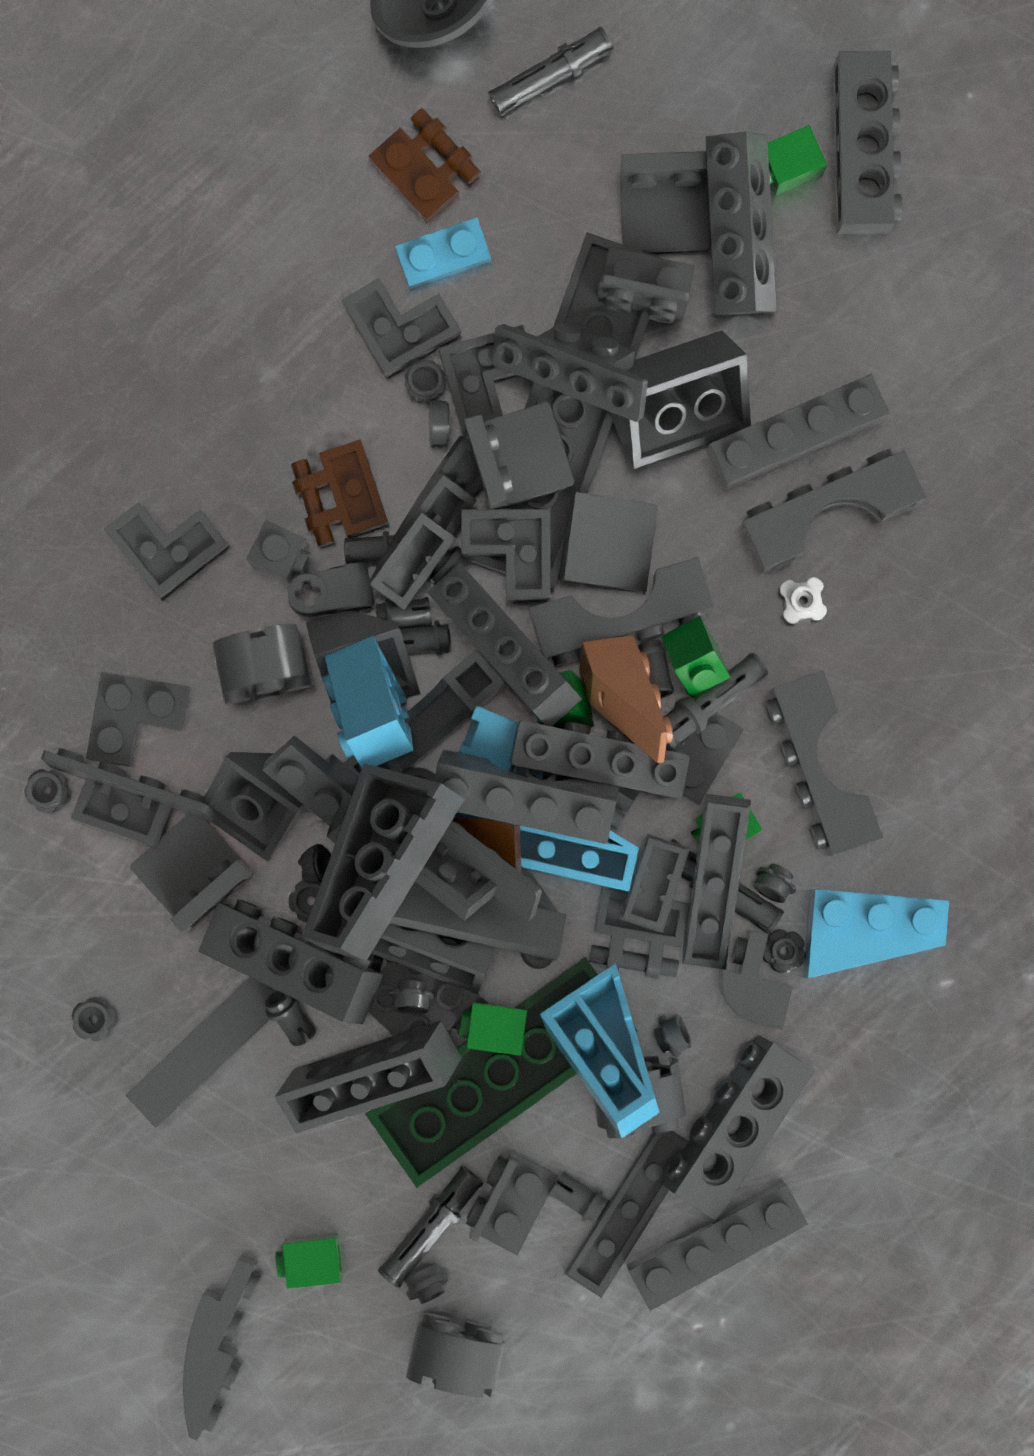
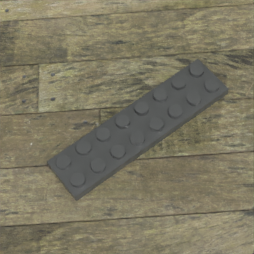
M587 232L553 327L560 323H572L581 327L582 331L597 337L615 339L619 345L635 351V360L649 321V313L631 309L630 314H621L607 310L605 308L606 303L597 302L601 275L604 272L609 247L654 257L658 256ZM534 382L525 408L544 402L550 404L573 475L574 485L570 488L502 509H550V590L554 591L561 569L571 492L588 494L613 420L610 412ZM472 556L471 558L472 563L506 574V556Z

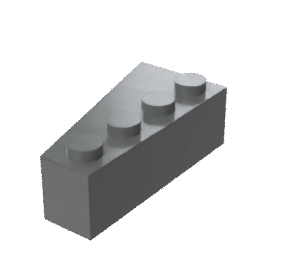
M363 764L302 937L328 951L366 962L465 799L442 783Z

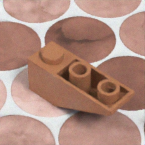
M634 635L582 642L579 673L590 705L656 763H663L666 744L672 742V726L668 716L662 717L660 711L661 697L657 684L650 683V668L647 654L639 651Z

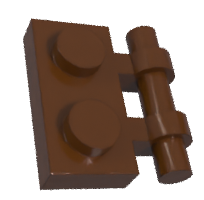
M421 108L410 119L420 130V133L414 139H411L400 127L369 154L368 158L427 224L459 195V191L450 182L457 173L469 184L481 174V171L471 161L473 156L464 146L459 148L445 133L447 127L438 118L433 119ZM432 144L447 159L439 168L424 154V151Z
M361 439L320 452L319 455L324 470L312 473L307 459L291 464L296 479L292 484L296 495H301L308 515L304 520L308 532L314 533L318 547H324L335 542L330 526L342 522L347 538L389 524ZM330 485L337 507L324 511L317 489Z

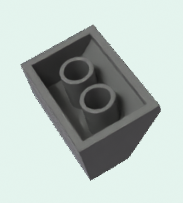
M721 330L635 359L633 367L627 370V372L643 377L648 381L644 417L634 422L610 412L630 465L634 469L724 438L751 426L747 354Z

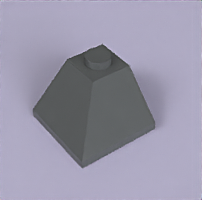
M345 610L306 622L313 653L322 679L323 676L329 674L324 656L374 635L406 698L420 694L397 622L351 610ZM329 696L331 704L336 702V700L332 701L331 697Z
M230 752L204 796L207 798L205 804L215 813L211 822L268 862L307 807L262 771L266 760L274 753Z

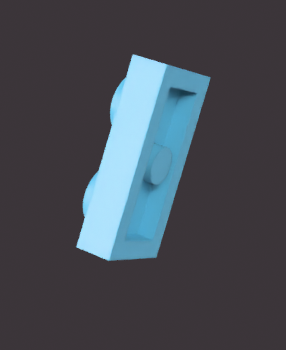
M477 217L395 246L410 290L492 262Z

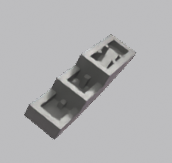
M459 436L409 510L368 582L370 586L403 610H405L456 539L452 534L461 523V509H471L477 501L474 495L482 486V482L468 439Z

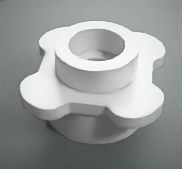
M811 577L807 582L801 583L788 580L782 584L780 594L785 597L784 604L786 609L783 612V616L787 622L795 624L800 619L808 618L818 621L826 615L827 608L822 604L821 591L824 586L820 579ZM802 596L807 598V603L804 605L799 602V598Z

